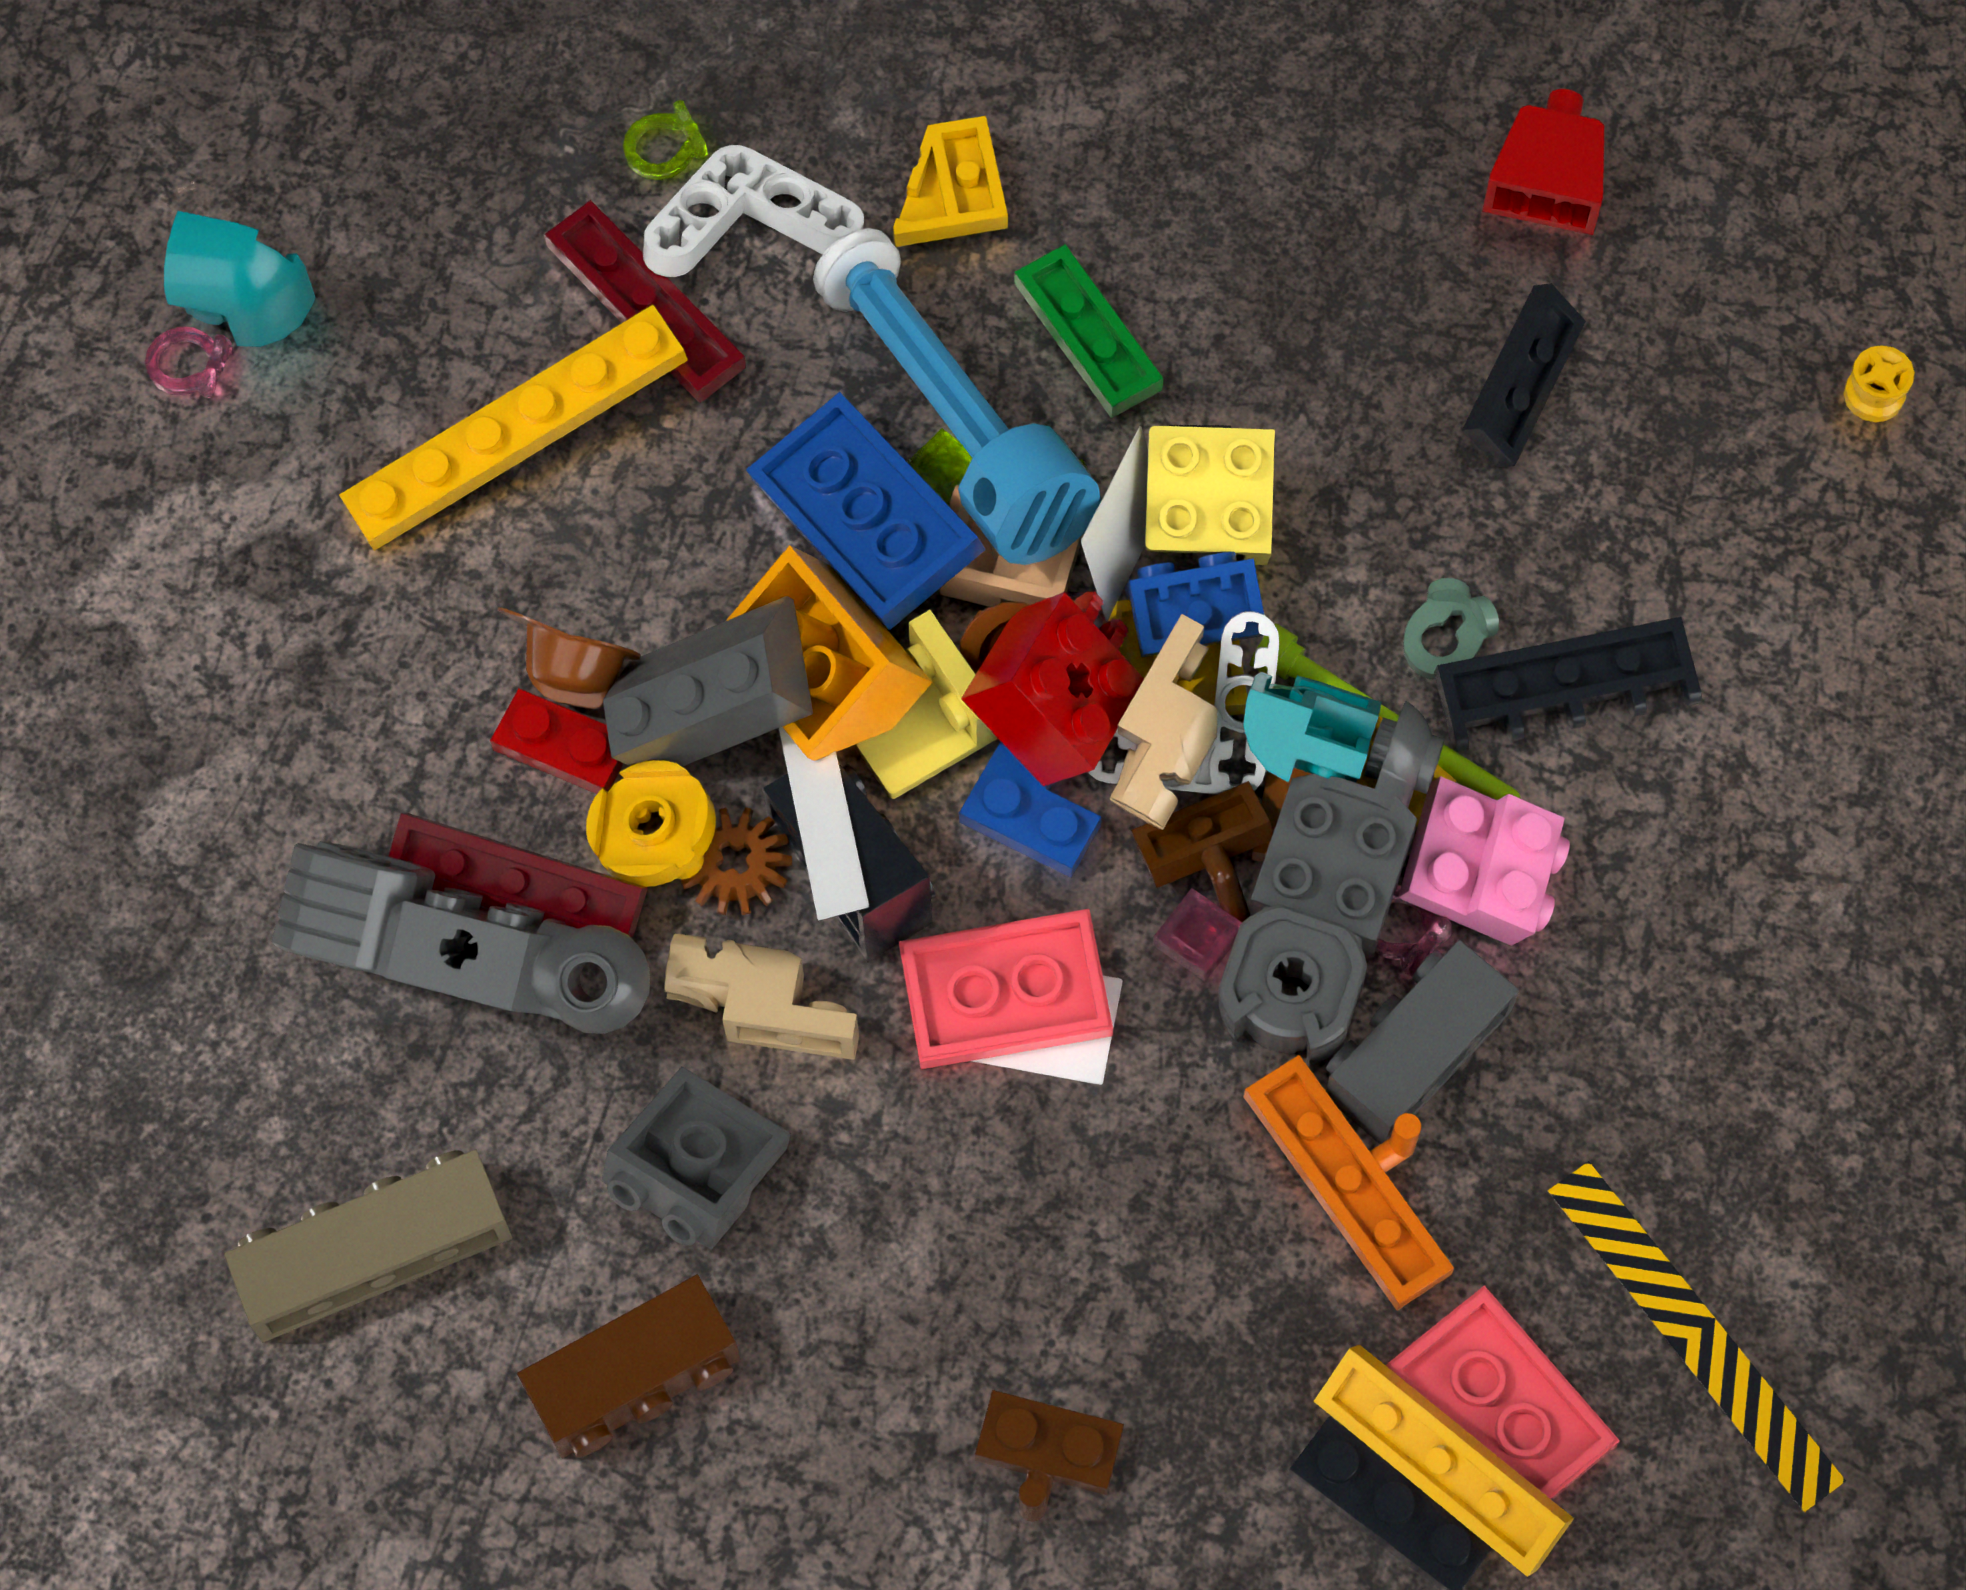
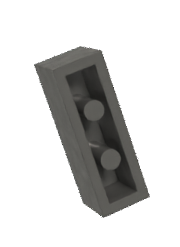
M1460 939L1445 955L1438 950L1432 952L1412 977V980L1417 983L1415 987L1402 1000L1396 995L1388 998L1369 1022V1025L1374 1030L1359 1045L1352 1040L1348 1041L1334 1055L1326 1067V1070L1331 1074L1326 1089L1330 1098L1338 1109L1379 1144H1382L1391 1137L1396 1119L1405 1113L1416 1115L1513 1010L1520 990Z

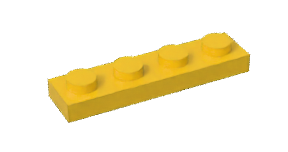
M1360 1344L1349 1348L1314 1400L1317 1405L1527 1577L1539 1569L1574 1519Z

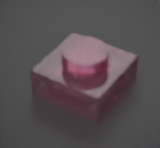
M1191 888L1154 935L1153 946L1206 982L1233 947L1242 922Z

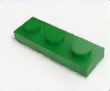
M1066 244L1014 272L1015 286L1111 419L1163 390V377Z

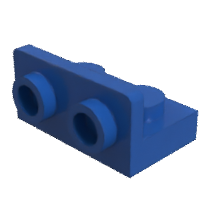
M1223 552L1199 558L1200 568L1175 572L1174 563L1172 562L1154 564L1137 569L1138 579L1129 580L1125 586L1126 599L1131 601L1141 658L1159 654L1181 614L1204 626L1203 637L1200 641V644L1203 646L1221 644L1224 627L1235 615L1247 611L1264 614L1254 558L1237 561L1235 552ZM1251 621L1246 622L1243 632H1233L1231 640L1238 641L1265 635L1259 633L1258 623Z

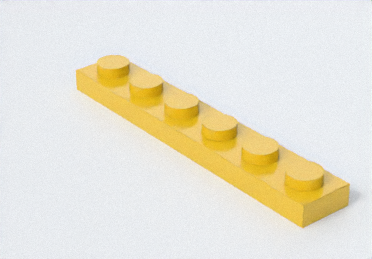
M651 305L342 492L339 496L375 551L688 361L685 351L655 306Z

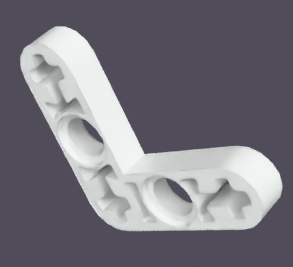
M729 145L714 152L648 224L644 231L643 260L651 271L661 276L677 277L684 275L697 265L742 213L823 254L837 239L852 231L863 229L864 214L860 207L852 201L755 150L742 145ZM726 175L732 177L728 182L727 190L724 188ZM789 194L799 199L801 204L793 208H782L775 205L770 199L776 195ZM704 203L714 206L718 209L719 213L708 218L698 217L689 212L688 208L695 204ZM680 231L682 232L681 247L674 245L679 239Z
M1255 611L1241 612L1232 617L1225 625L1221 639L1215 696L1217 738L1189 785H1179L1175 780H1162L1166 789L1219 794L1240 785L1229 783L1228 772L1218 768L1220 760L1231 758L1234 738L1221 740L1220 732L1223 726L1240 733L1245 732L1244 722L1234 720L1226 711L1225 699L1230 690L1238 685L1252 686L1254 676L1243 674L1228 677L1226 675L1228 663L1239 667L1242 665V647L1232 644L1233 632H1243L1246 622L1258 623L1259 633L1269 636L1268 647L1257 648L1254 669L1266 666L1268 668L1267 674L1273 676L1270 684H1275L1279 635L1273 621L1264 614ZM1117 729L1114 736L1118 737L1119 748L1123 750L1131 748L1135 751L1138 745L1119 735ZM1246 739L1245 758L1250 763H1256V769L1254 774H1244L1241 784L1249 781L1253 790H1256L1263 781L1266 769L1251 752ZM1100 759L1095 769L1088 773L1096 780L1117 784L1124 760L1117 762L1115 771L1103 770V761Z

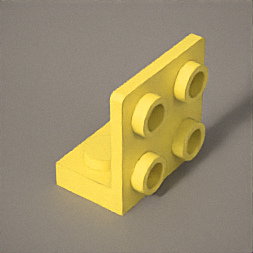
M1152 426L1149 430L1146 549L1150 552L1217 554L1235 552L1237 555H1243L1242 560L1254 558L1255 565H1267L1271 556L1275 429Z
M931 610L909 621L910 647L905 651L933 683L892 730L854 745L888 797L892 799L901 796L998 739L961 700L975 673Z

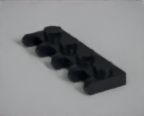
M1682 617L1437 665L1434 671L1452 747L1456 752L1469 750V737L1466 730L1469 727L1504 721L1507 736L1512 742L1524 739V726L1521 718L1523 716L1565 708L1570 728L1576 729L1586 725L1583 704L1625 696L1631 716L1636 717L1646 715L1647 713L1644 692L1680 685L1683 699L1687 706L1700 704L1702 701L1701 689Z

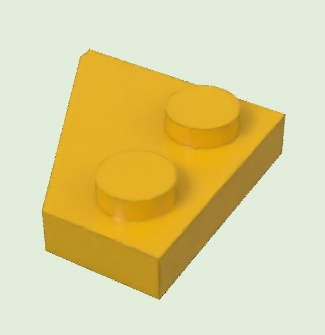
M986 116L928 125L920 146L918 164L913 168L907 185L906 200L900 217L896 218L893 226L895 247L1008 229V213Z

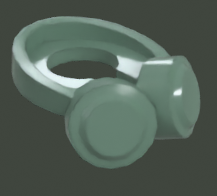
M1441 578L1433 581L1428 588L1427 602L1414 612L1405 629L1403 650L1409 667L1420 676L1427 679H1435L1434 671L1437 665L1476 658L1483 640L1495 636L1499 630V618L1495 606L1485 596L1472 598L1469 586L1459 579ZM1461 615L1463 623L1455 634L1458 640L1456 650L1444 657L1430 654L1422 644L1423 633L1431 627L1443 626L1450 616Z

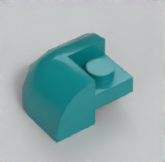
M177 211L168 239L164 263V291L167 304L184 307L187 314L207 324L219 325L223 322H228L237 346L262 347L283 340L299 328L313 306L315 294L306 267L298 254H287L285 258L278 251L257 241L259 229L231 221Z
M1264 672L1255 675L1246 700L1243 727L1250 750L1263 767L1287 782L1290 780L1293 768L1327 779L1333 776L1356 783L1357 778L1360 779L1368 755L1371 737L1379 717L1382 702L1298 675L1293 687L1270 684L1273 676Z

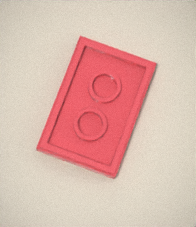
M1090 909L898 941L921 1069L1113 1036V1025Z
M1485 1285L1386 1364L1389 1369L1551 1500L1612 1451L1620 1442L1610 1428Z

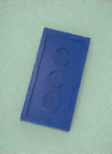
M841 392L837 393L746 469L754 483L888 630H891L986 550L979 537Z

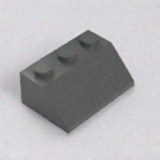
M785 596L643 655L640 660L629 661L603 699L611 757L628 766L650 760L670 761L680 766H685L812 715L813 708L794 600Z

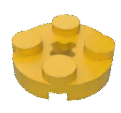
M644 761L633 764L619 772L623 779L615 783L608 792L602 787L590 805L586 820V835L593 852L612 877L644 887H651L669 883L676 878L688 879L698 873L704 862L703 855L708 850L714 836L716 812L708 792L699 780L690 775L688 770L670 761ZM659 811V816L664 822L657 831L645 835L642 830L637 829L639 823L649 822L652 812Z

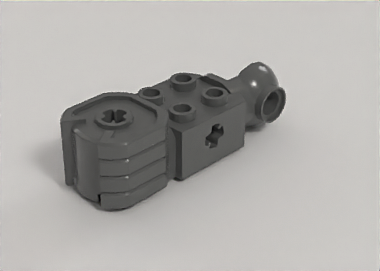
M1405 701L1397 722L1383 717L1378 728L1364 776L1377 779L1375 789L1333 776L1327 779L1316 774L1292 778L1250 899V917L1240 924L1219 985V1010L1224 1025L1234 1041L1241 1037L1246 1030L1255 1042L1269 1050L1286 1054H1295L1296 1051L1306 1050L1309 1066L1328 1059L1344 1045L1364 986L1367 969L1364 953L1374 956L1414 837L1417 818L1408 807L1414 790L1425 794L1428 793L1445 738L1432 735L1424 716L1409 702ZM1287 977H1295L1301 979L1309 988L1303 992L1298 987L1296 996H1288L1282 993V981L1280 980Z
M320 841L317 847L301 843L294 845L290 861L292 869L287 874L284 886L286 894L282 896L278 912L280 920L275 924L271 941L274 946L282 950L354 970L371 972L394 981L509 1011L561 1019L565 1024L584 1033L606 1034L623 1028L641 1012L650 992V969L644 952L629 935L611 926L588 925L578 929L566 926L564 921L553 918L543 921L545 912L512 903H507L506 908L490 906V909L481 907L482 895L445 887L444 892L432 890L435 879L434 871L413 862ZM474 943H477L478 948H474ZM588 962L600 966L607 978L606 990L599 999L587 995L580 984L581 971Z

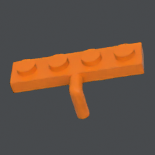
M1297 1055L1245 1089L1244 1099L1397 1311L1452 1275L1453 1265L1386 1175L1387 1171L1414 1153L1421 1131V1122L1417 1116L1410 1113L1400 1115L1395 1121L1391 1137L1369 1151L1300 1055Z

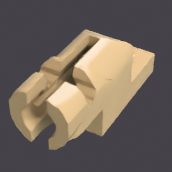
M1183 614L1178 619L1118 724V734L1134 742L1138 747L1135 751L1131 748L1128 749L1118 783L1110 796V800L1120 808L1161 830L1164 829L1178 804L1177 797L1164 787L1162 780H1175L1179 785H1189L1217 738V708L1176 684L1179 677L1189 682L1192 680L1209 649L1200 644L1204 633V626Z
M683 934L673 935L665 974L666 999L683 1001L716 1013L719 1006L725 1007L722 1021L728 1042L855 1060L859 1040L857 1014L847 1013L845 1007L828 1001H813L809 1003L808 1007L799 1006L804 980L802 959L785 950L735 943L734 940H726L722 943L723 950L717 953L715 958L710 959L706 937Z

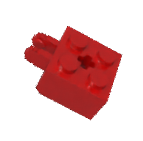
M1087 591L1080 597H1077L1075 601L1066 592H1062L1023 607L1009 619L961 698L1042 786L1095 769L1116 733L1121 718L1144 680L1141 674L1119 651L1124 642L1123 639L1127 637L1126 634L1129 632V628L1120 618L1118 620L1112 618L1107 623L1101 625L1100 628L1094 624L1099 610L1104 605L1103 600L1095 591Z

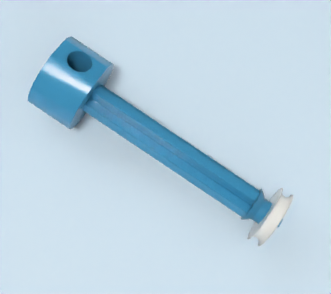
M866 228L852 231L837 239L824 251L816 264L813 276L815 289L823 296L824 302L832 309L844 312L855 310L864 315L972 457L958 488L962 506L998 554L1009 563L1033 564L1045 561L1066 550L1085 533L1100 504L1101 498L1097 482L1060 435L1050 426L1033 423L1008 429L898 287L896 278L901 265L900 253L886 234L880 230Z

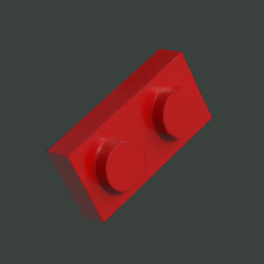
M518 688L490 739L493 751L595 794H598L602 787L607 792L611 789L624 764L611 757L606 724Z

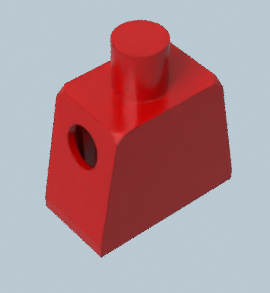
M1556 89L1549 94L1546 108L1532 105L1520 108L1490 173L1482 212L1589 235L1594 234L1603 199L1605 126L1598 119L1581 116L1584 99L1579 93L1570 89Z

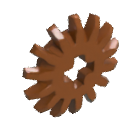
M726 807L719 809L722 826L715 828L712 842L703 855L704 862L702 868L691 878L681 880L684 890L696 884L702 886L700 893L694 901L701 907L711 896L719 898L716 914L726 916L729 901H739L742 915L751 914L749 898L757 895L764 905L768 906L774 900L766 890L767 885L772 883L784 889L788 883V880L775 870L776 866H792V856L775 853V849L789 843L786 834L769 837L765 835L775 824L774 820L769 816L755 827L750 826L753 814L751 808L745 807L738 824H731ZM730 846L737 852L746 847L751 852L745 858L748 869L741 874L734 868L722 872L718 868L724 861L721 850Z

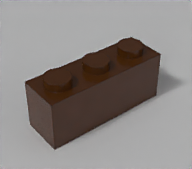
M696 1274L519 1371L517 1375L561 1459L572 1453H575L577 1457H584L596 1452L612 1440L611 1431L633 1419L638 1424H642L659 1417L673 1405L671 1398L694 1385L697 1390H705L720 1383L733 1372L731 1365L741 1360L736 1341L699 1275Z

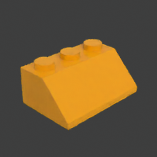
M791 545L787 547L727 618V620H730L785 596L794 600L813 714L782 727L806 757L814 761L826 757L834 751L838 752L892 730L933 683L874 613L829 564Z

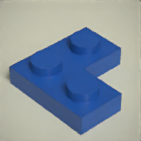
M1000 741L959 811V823L1072 878L1101 827V816L1049 791L1053 783L1042 786Z

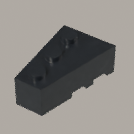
M839 764L869 907L836 917L868 963L899 944L898 941L906 940L933 923L931 899L936 896V893L930 882V876L899 839L890 821L884 814H879L867 799L866 789L855 770L849 764L843 767ZM787 773L763 788L766 813L774 820V825L780 834H786L789 840L788 846L808 874Z

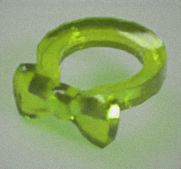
M683 100L673 103L674 113H655L643 116L633 123L626 132L623 149L627 164L635 174L649 180H664L675 177L684 171L694 156L698 160H703L708 156L705 140L699 132L698 125L692 120ZM656 128L682 130L687 140L682 144L675 157L669 161L659 164L649 163L641 159L636 153L637 142L647 131Z

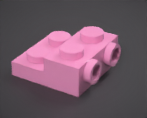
M1440 776L1431 782L1426 795L1398 898L1512 946L1535 934V931H1542L1552 916L1555 899L1545 892L1550 873L1555 874L1561 869L1569 852V840L1560 836L1565 818L1511 794L1495 800Z

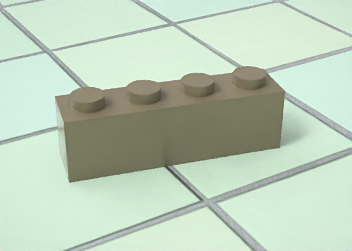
M477 1149L465 1154L460 1150L441 1154L429 1161L426 1165L427 1169L404 1179H401L399 1176L380 1179L370 1184L364 1190V1195L341 1205L337 1202L317 1205L307 1210L301 1216L300 1222L278 1231L274 1228L254 1231L241 1238L237 1248L223 1253L249 1324L262 1343L513 1239Z

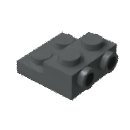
M682 1066L608 1149L601 1181L607 1184V1191L610 1197L622 1208L636 1211L642 1206L661 1218L666 1233L676 1242L690 1246L698 1241L712 1250L748 1207L752 1190L787 1150L791 1133Z

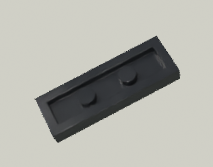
M1552 283L1533 286L1462 429L1496 467L1516 465L1586 322Z
M1331 1416L1327 1418L1289 1469L1288 1476L1439 1590H1463L1493 1549Z

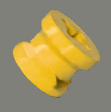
M1880 345L1864 350L1855 360L1851 375L1845 384L1843 396L1846 406L1854 415L1865 421L1876 423L1893 418L1903 407L1906 394L1913 385L1915 372L1912 362L1903 352L1894 347ZM1871 384L1879 386L1880 388H1884L1885 390L1875 389L1871 386Z

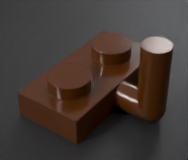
M1249 781L1173 812L1163 830L1148 823L1131 830L1136 846L1156 888L1206 868L1213 883L1226 924L1232 928H1239L1240 924L1250 917L1237 873L1230 858L1271 841L1273 829Z
M992 1390L975 1452V1461L1027 1474L1025 1482L1019 1488V1513L1023 1519L1035 1522L1040 1520L1045 1514L1053 1481L1107 1495L1124 1424Z

